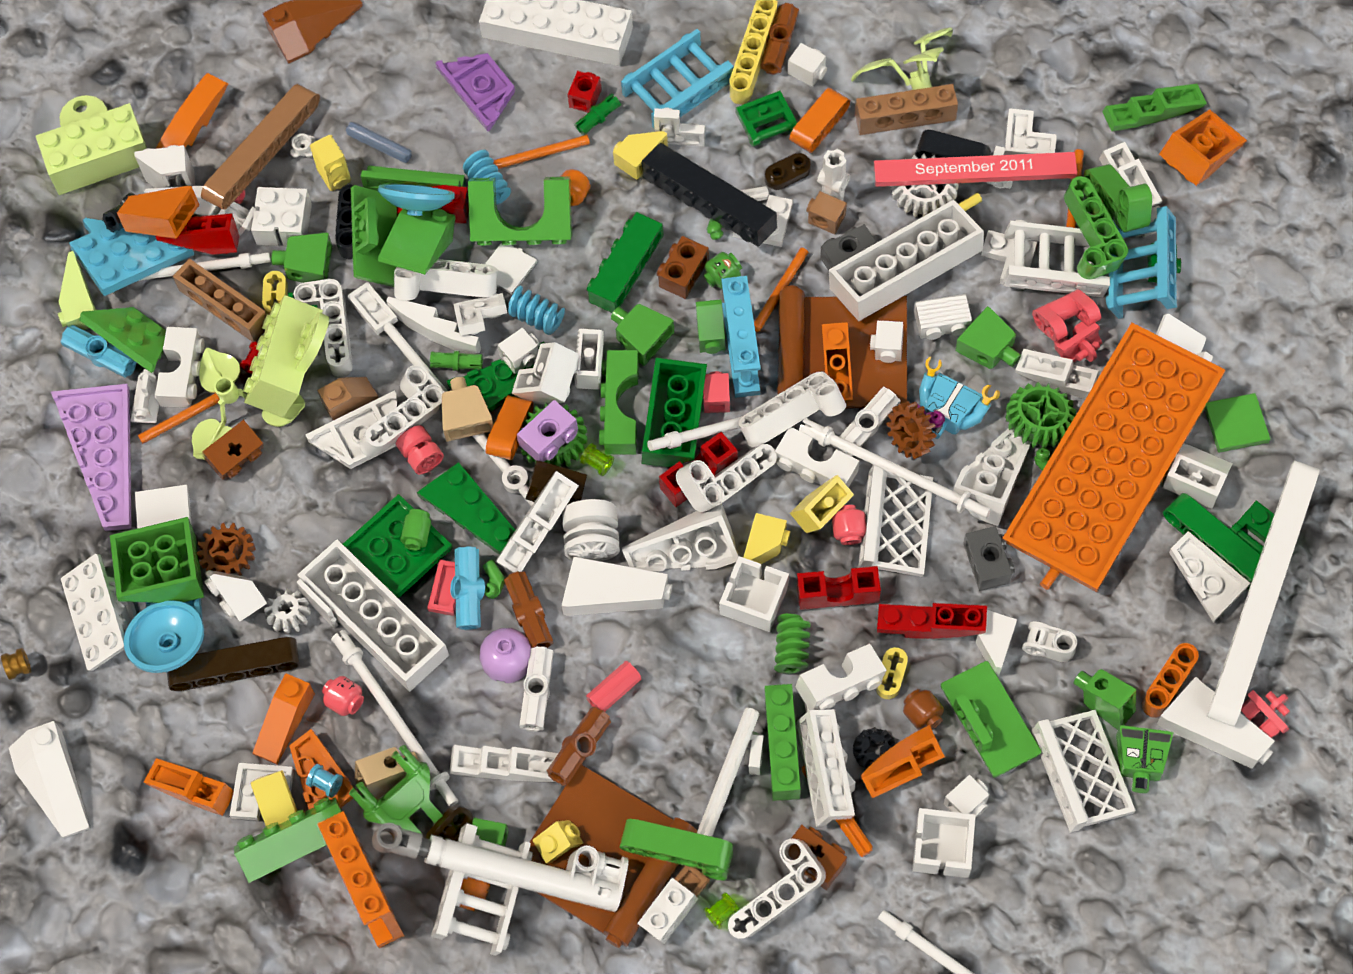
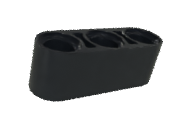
M929 129L922 132L915 156L918 159H921L923 154H925L926 158H931L933 155L936 158L990 156L991 149L986 144Z
M353 184L345 185L339 190L335 232L339 253L343 258L349 260L353 259L352 222H346L352 220L351 201L349 202L348 200L351 199V187L354 186Z

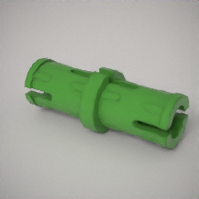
M431 351L430 368H452L453 371H459V369L480 370L483 367V354L460 353V351H454V353Z

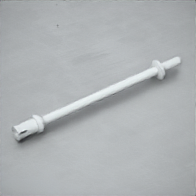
M808 418L803 420L805 426L800 425L799 431L817 440L819 445L825 447L831 444L957 504L956 511L962 513L964 509H968L987 518L991 512L990 508L971 500L970 491L966 490L962 495L836 436L833 428L829 426L823 427Z
M346 630L339 631L341 637L336 633L331 640L343 655V662L355 668L411 751L415 752L419 762H425L429 766L430 790L438 789L449 807L456 805L458 799L446 783L450 775L447 772L439 773L362 661L363 651L360 647L354 645Z

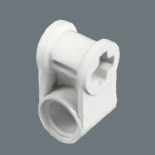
M1033 621L1029 623L1028 629L1030 632L1027 642L1022 646L1023 651L1033 656H1041L1059 662H1068L1073 659L1077 639L1072 632L1051 627L1042 622ZM1059 643H1066L1071 648L1062 650L1057 645Z

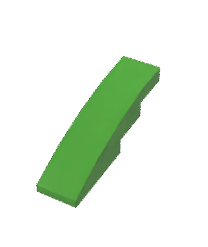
M1198 84L1157 88L1152 95L1131 97L1127 103L1108 105L1102 113L1112 132L1180 116L1204 107L1207 103Z

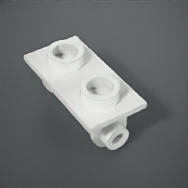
M144 369L143 373L138 375L130 422L156 423L159 403L155 397L158 376H155L154 372L151 373Z

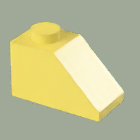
M659 131L628 135L623 141H619L613 149L614 165L638 180L643 174L641 161L660 143L668 147L667 133Z
M835 475L807 495L790 512V515L806 533L821 529L854 494L841 478Z
M756 513L743 558L763 564L778 556L782 545H788L790 531L786 530L787 520Z

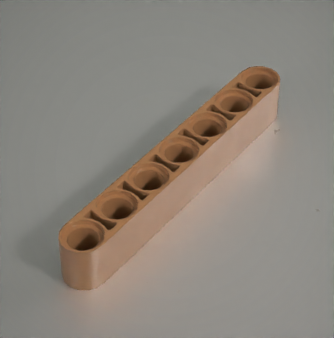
M295 84L208 179L202 188L201 198L223 210L227 209L316 110L320 101V95L299 84Z

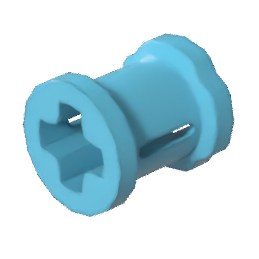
M320 764L313 766L306 779L307 786H315L321 789L330 798L337 794L343 782L342 775H334L324 770Z

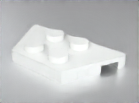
M395 390L306 434L308 442L350 469L374 458L362 453L360 442L371 425L398 407V397ZM389 425L391 429L397 430V427L394 425ZM395 443L394 445H392L390 448H388L387 450H385L384 452H386V451H388V450H390V449L396 447V443Z

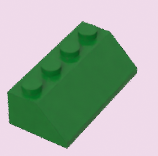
M663 358L655 359L641 464L670 467L679 461L685 463L694 460L697 439L681 443L679 447L671 449L665 447L653 451L648 449L647 442L664 437L666 433L674 431L680 433L699 428L707 364Z

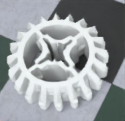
M925 154L922 155L921 159L926 158ZM958 183L942 184L944 190L940 194L937 192L938 184L911 185V188L908 190L905 186H891L890 189L893 200L897 201L898 208L904 207L905 214L912 211L915 218L918 214L925 216L946 203L955 200Z

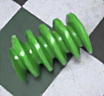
M781 614L777 617L779 623L777 625V632L779 634L776 636L778 644L775 648L777 655L775 656L776 665L774 670L782 674H794L808 668L809 664L801 660L809 658V653L802 650L808 649L810 643L802 640L810 638V633L803 629L810 628L811 623L803 620L797 614Z

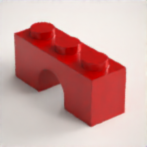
M720 432L701 446L699 455L693 461L700 460L704 462L715 476L738 459V450ZM680 461L659 476L660 490L675 507H678L687 500V497L676 481L677 471L684 467Z
M878 566L851 568V572L848 575L837 578L826 577L824 571L797 573L799 610L879 603L881 588Z

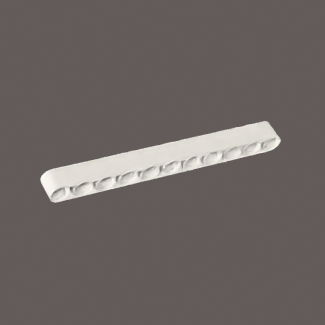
M1295 460L1291 465L1207 717L1233 727L1236 724L1320 472L1318 468Z

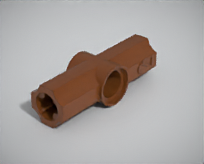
M785 2L779 5L774 23L769 29V39L761 62V69L768 74L775 75L781 73L786 54L790 49L792 34L799 15V9L793 4Z
M525 571L509 574L504 579V582L512 600V608L519 626L523 627L531 648L538 646L548 649L554 644L544 620L543 608L538 596H535L528 576Z
M591 707L572 735L567 736L563 740L562 749L546 770L548 776L554 782L562 786L568 785L586 757L591 756L595 752L596 743L611 723L610 716L603 710ZM578 741H579V743H580V745H581V750H580V751H579V749H578V747H577V742H578Z

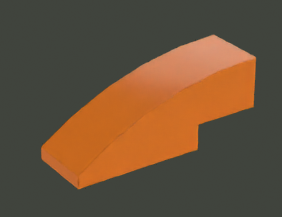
M930 725L898 742L882 754L862 773L861 777L871 797L874 798L921 776L920 768L945 756Z
M158 758L155 759L144 780V783L152 788L220 816L224 815L234 792L233 789L223 782L205 777L197 771Z

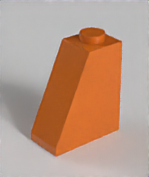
M183 186L129 196L117 214L125 232L177 239L199 207V202L192 186Z

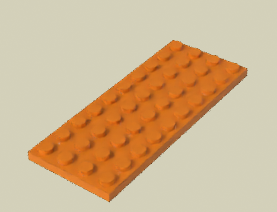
M1131 322L1002 539L1013 548L1097 592L1226 370Z

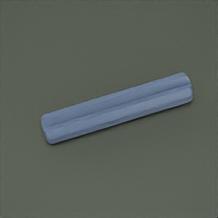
M350 122L346 128L348 136L403 163H407L412 156L410 149L355 122Z

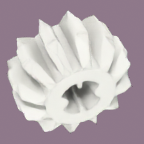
M286 588L283 595L276 591L275 595L277 598H268L267 602L270 606L264 608V612L268 616L266 619L268 625H273L276 632L283 629L287 635H289L291 628L299 632V624L307 625L306 616L311 615V610L307 607L309 604L307 598H302L298 590L292 594L291 590ZM287 609H289V610L291 611V612L288 613V614H286V613L284 612V611L287 610Z

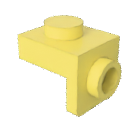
M570 820L555 822L533 839L546 864L552 863L572 847H579L583 844L579 829Z

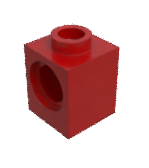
M576 72L567 94L569 108L588 113L589 109L596 105L602 91L599 76L591 72Z

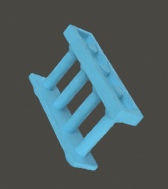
M698 29L692 33L685 34L676 44L635 72L628 73L621 81L622 95L624 97L635 92L653 111L651 113L653 128L655 108L680 110V117H682L730 83L734 66L728 60L721 65H717L699 47L701 46V34ZM692 52L710 73L703 78H698L680 59ZM673 65L691 86L684 91H678L662 72ZM653 78L672 98L664 105H660L643 87L644 84Z
M1167 206L1157 208V218L1154 219V222H1150L1148 227L1122 232L1116 225L1122 238L1157 232V241L1154 244L1128 249V254L1124 259L1128 260L1157 254V263L1152 267L1123 272L1122 263L1118 270L1109 273V295L1106 296L1108 310L1112 311L1118 319L1123 318V305L1153 299L1160 301L1166 309L1177 308L1176 217ZM1157 277L1155 289L1123 295V283Z
M747 276L722 278L724 296L722 310L735 398L760 395L758 370H761L748 279Z

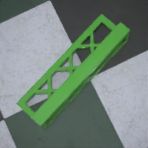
M368 166L367 171L362 170L360 176L363 187L378 191L379 185L382 184L465 187L466 181L465 175Z

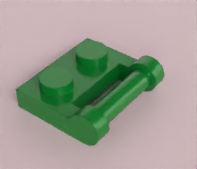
M780 90L736 107V115L752 147L760 145V142L786 131L792 132L797 124ZM782 117L785 119V122L756 132L755 130L759 126Z
M1256 500L1230 530L1261 555L1264 546L1245 533L1243 528L1245 527L1265 543L1274 513Z

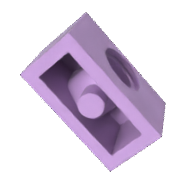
M553 400L517 433L519 446L536 461L545 462L546 460H551L565 442H571L577 435V420L559 403ZM546 432H555L553 436H544Z

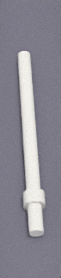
M270 252L254 255L243 253L239 254V257L197 262V264L207 271L234 267L245 269L252 268V265L270 263L271 255ZM183 265L163 268L141 280L173 276Z
M741 417L680 433L677 431L666 433L664 437L648 441V449L650 451L665 447L671 449L681 446V443L740 428L738 422Z
M885 910L878 917V920L896 932L895 935L903 941L908 940L954 974H974L913 931L914 927L906 921L902 923Z

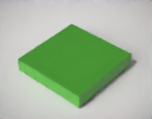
M1256 393L1211 401L1205 406L1204 410L1218 453L1269 443L1270 436Z

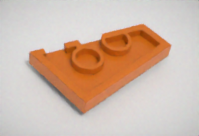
M312 729L289 745L297 775L300 777L304 791L305 803H307L309 810L314 808V804L317 801L328 797L326 792L321 789L306 785L309 772L316 764L322 765L324 770L334 775L340 774L343 776L342 785L334 796L341 808L353 799L349 792L352 788L355 790L356 788Z

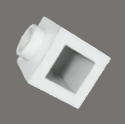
M800 43L788 60V74L813 87L818 79L822 80L826 74V56L821 51Z
M877 321L876 335H871L870 350H875V360H881L885 363L901 361L903 322Z
M521 328L499 343L498 349L500 357L516 374L520 369L528 368L535 364L540 344L532 333L528 335Z
M969 775L945 797L944 805L951 812L975 814V817H978L988 807L986 804L989 797L988 789L981 780H974Z

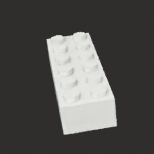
M486 0L479 20L482 38L615 66H621L633 28L631 10L583 0Z
M952 200L829 269L830 290L853 316L860 321L983 251L984 231L955 200Z
M338 540L334 541L297 574L298 578L332 610L337 621L409 692L449 656L446 645Z

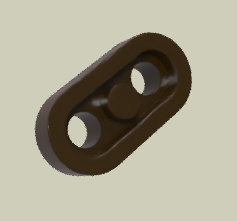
M794 153L768 166L765 170L766 185L773 190H781L807 177L811 170L809 157L802 153ZM776 172H778V173H780L781 175L775 176V175H773V174L776 173Z
M451 806L427 832L425 839H430L431 835H440L443 840L449 839L458 842L461 828L466 824L472 825L473 823L472 813L463 806ZM458 815V820L453 823V818Z

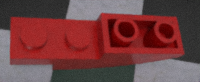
M933 603L932 607L879 604L877 633L904 634L905 638L917 639L955 638L986 633L987 606Z

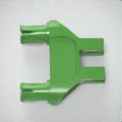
M402 745L398 749L405 758H402L397 751H394L391 757L407 773L406 777L380 799H376L363 782L355 785L362 795L354 788L350 790L349 795L364 810L363 817L367 821L380 824L393 823L400 825L405 830L422 834L409 819L414 812L421 807L434 823L443 815L429 800V766L425 762H419L408 750L407 746Z

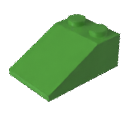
M402 209L378 256V261L425 275L452 243L455 215L441 209L423 211L422 216L408 215L407 210Z

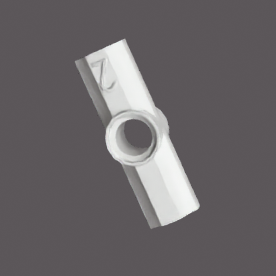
M839 149L827 151L823 157V168L819 173L817 183L822 185L823 193L843 201L844 190L850 180V174L846 172L844 152Z
M883 386L868 405L857 413L853 422L839 437L862 447L869 437L877 432L878 427L888 417V414L893 411L892 408L897 406L901 400L890 389ZM869 418L874 424L870 428H863L859 423L862 419ZM833 446L835 449H837V450H839V451H841V452H843V453H845V454H847V455H849V456H851V457L854 456V455H852V454H850V453H848V452H846V451H844V450H842V449H840V448H838V447Z
M536 646L530 650L527 675L523 683L524 697L520 718V728L527 731L537 732L544 729L547 700L550 696L549 684L554 651L546 647ZM535 685L543 686V690L539 693L530 691Z

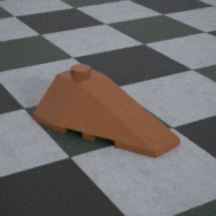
M292 0L263 12V17L269 33L289 64L310 54L316 49L315 45L323 38L327 39L331 35V31L338 24L346 22L363 6L361 0Z

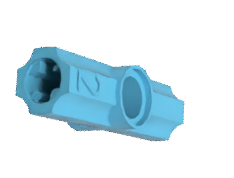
M74 325L67 327L63 332L61 344L90 359L95 366L105 367L124 378L131 376L135 370L137 362L115 346L107 343L103 337L99 335L94 336Z
M470 546L458 547L454 549L455 576L450 585L451 596L453 599H456V628L461 630L478 629L481 627L480 600L485 593V582L479 575V549Z

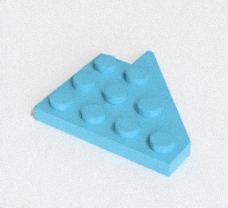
M90 218L82 219L89 234L69 242L71 250L75 253L77 259L104 296L194 255V250L157 241L154 235L125 232L124 228L112 233L106 229V225L102 220Z

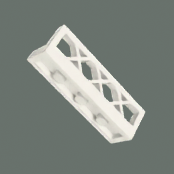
M809 710L796 723L816 827H824L835 819H851L855 816L835 710Z

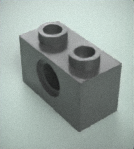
M865 224L858 228L852 227L844 235L836 239L830 238L821 246L820 259L829 271V269L877 242ZM851 249L853 252H845L844 250Z
M996 526L965 534L963 544L979 591L1010 584L1012 574L1015 573L1013 561L1011 558H1007L1004 551L1007 548L1006 541L1002 539L1004 535L998 533ZM993 555L997 560L988 561L984 556Z

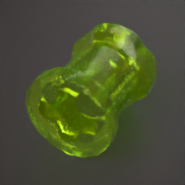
M591 443L582 453L580 463L583 465L588 464L596 469L600 476H604L612 467L615 458L612 455L607 456L598 450L595 444Z
M726 892L721 894L722 898L713 906L703 909L706 917L718 930L722 928V923L740 910L736 902Z

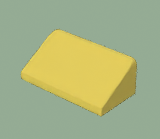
M283 770L259 777L251 782V787L265 826L275 822L281 824L289 820L288 817L297 811Z

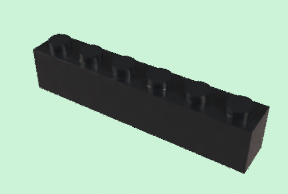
M660 143L641 161L643 177L649 183L656 184L667 194L674 195L682 200L685 205L697 209L706 218L717 221L723 228L738 234L744 241L751 242L759 247L777 229V212L666 145Z

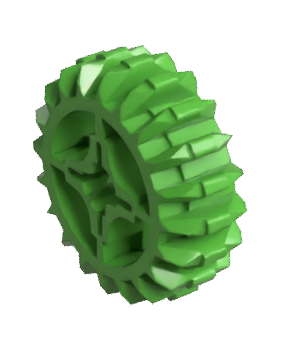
M1039 381L1035 384V387L1029 383L1025 388L1019 387L1016 393L1011 395L1006 407L1005 417L1006 422H1009V430L1014 431V438L1022 437L1023 444L1029 441L1032 442L1033 448L1037 444H1040L1043 449L1047 447V444L1054 448L1061 441L1077 414L1076 409L1073 408V400H1067V393L1060 394L1059 387L1056 389L1050 388L1049 383L1045 387L1041 386Z
M545 403V404H544V409H545L549 404ZM566 404L563 408L577 420L578 431L571 442L565 447L562 445L559 448L555 457L545 461V463L561 467L562 463L570 467V459L578 461V453H584L585 447L583 444H587L588 441L586 436L587 427L583 425L584 419L582 416L578 417V412L575 409L570 411L569 406ZM535 406V414L528 412L527 420H524L522 423L523 428L544 409L541 410L538 406ZM546 432V433L544 434V436H546V437H550V436H551V435L548 434V432ZM521 448L522 455L527 456L528 462L532 463L536 461L523 448Z

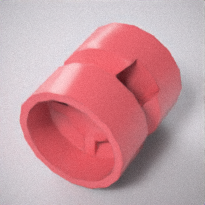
M421 425L406 430L396 441V447L404 458H408L409 465L418 475L430 472L443 460V452L432 441L429 433Z

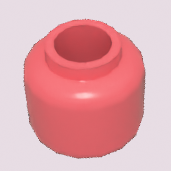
M844 505L832 517L834 538L841 541L842 545L861 543L866 534L867 522L865 512L856 509L855 505Z
M339 676L334 680L330 679L322 689V693H324L323 703L340 716L353 715L363 704L362 688L345 676Z

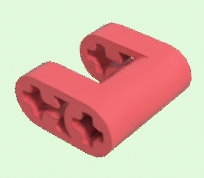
M1079 289L1032 311L1037 327L1054 342L1068 335L1064 321L1073 316H1076L1088 326L1101 320V313L1097 304Z

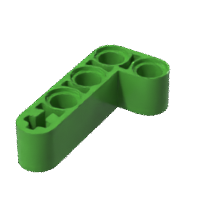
M1111 164L1084 171V177L1091 181L1112 220L1122 232L1150 225L1152 193L1146 183L1130 187Z
M1075 177L1064 194V200L1090 248L1085 250L1077 265L1078 274L1084 279L1090 280L1118 270L1128 254V247L1091 181L1086 177Z
M637 819L626 820L620 843V849L626 852L702 869V874L706 877L723 881L727 880L733 856V844L729 841Z

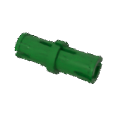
M611 93L597 106L593 105L583 118L574 123L575 128L581 135H586L597 124H602L606 121L605 118L621 106L620 101Z

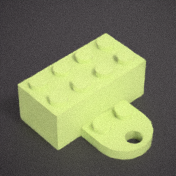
M88 95L75 97L65 104L59 116L61 127L36 135L48 175L59 195L139 168L134 152L147 149L142 131L130 103L107 110L103 101ZM79 106H87L85 111L76 112Z
M286 295L283 296L280 303H274L270 315L267 314L262 329H265L264 336H260L256 346V350H259L258 356L253 358L250 366V371L253 372L251 378L248 377L243 392L247 393L244 403L284 417L298 397L305 372L317 356L324 340L329 316L322 314L323 310Z

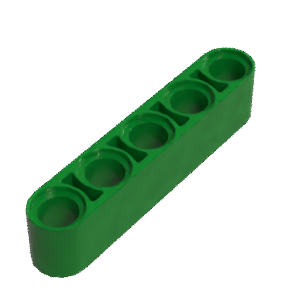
M1181 493L1163 511L1165 519L1183 535L1189 531L1250 582L1247 588L1249 590L1261 555L1192 497Z

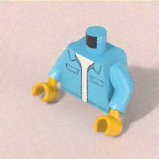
M932 356L929 357L925 363L928 372L924 373L919 389L920 406L925 407L927 413L938 410L945 416L944 424L939 428L932 429V432L936 434V439L940 438L944 430L957 434L960 430H966L979 424L991 406L990 401L997 400L1000 396V391L997 390L993 397H989L988 390L992 385H986L982 389L981 394L941 373L936 376L935 372L942 367L941 359L939 360L937 368H932L929 364Z

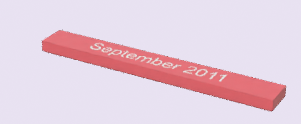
M1075 152L878 160L874 161L875 187L1068 179L1077 177Z

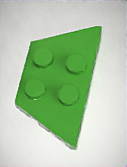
M134 307L81 312L79 321L151 373L154 372L156 364L163 354L165 329Z

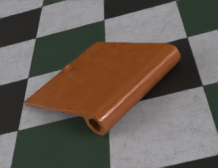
M794 285L787 286L780 291L777 395L813 373H825L822 324L848 322L853 400H845V409L865 408L883 386L896 394L901 400L899 404L907 401V296H902L858 321L837 297H805L804 291ZM877 321L903 322L901 361L885 363L881 360H875V350H870L871 335H876Z
M581 765L530 840L529 851L532 852L531 861L566 870L570 855L583 846H591L596 851L603 852L605 856L620 860L622 857H627L628 869L619 907L616 912L551 895L536 893L606 935L605 940L617 948H620L621 945L627 947L640 927L638 922L659 896L678 864L633 854L620 849L626 820L637 819L697 833V830L680 818L675 817L671 819ZM570 820L579 829L583 844L579 847H572L552 863L546 864L533 839L555 822ZM579 854V863L584 867H588V858L583 854Z

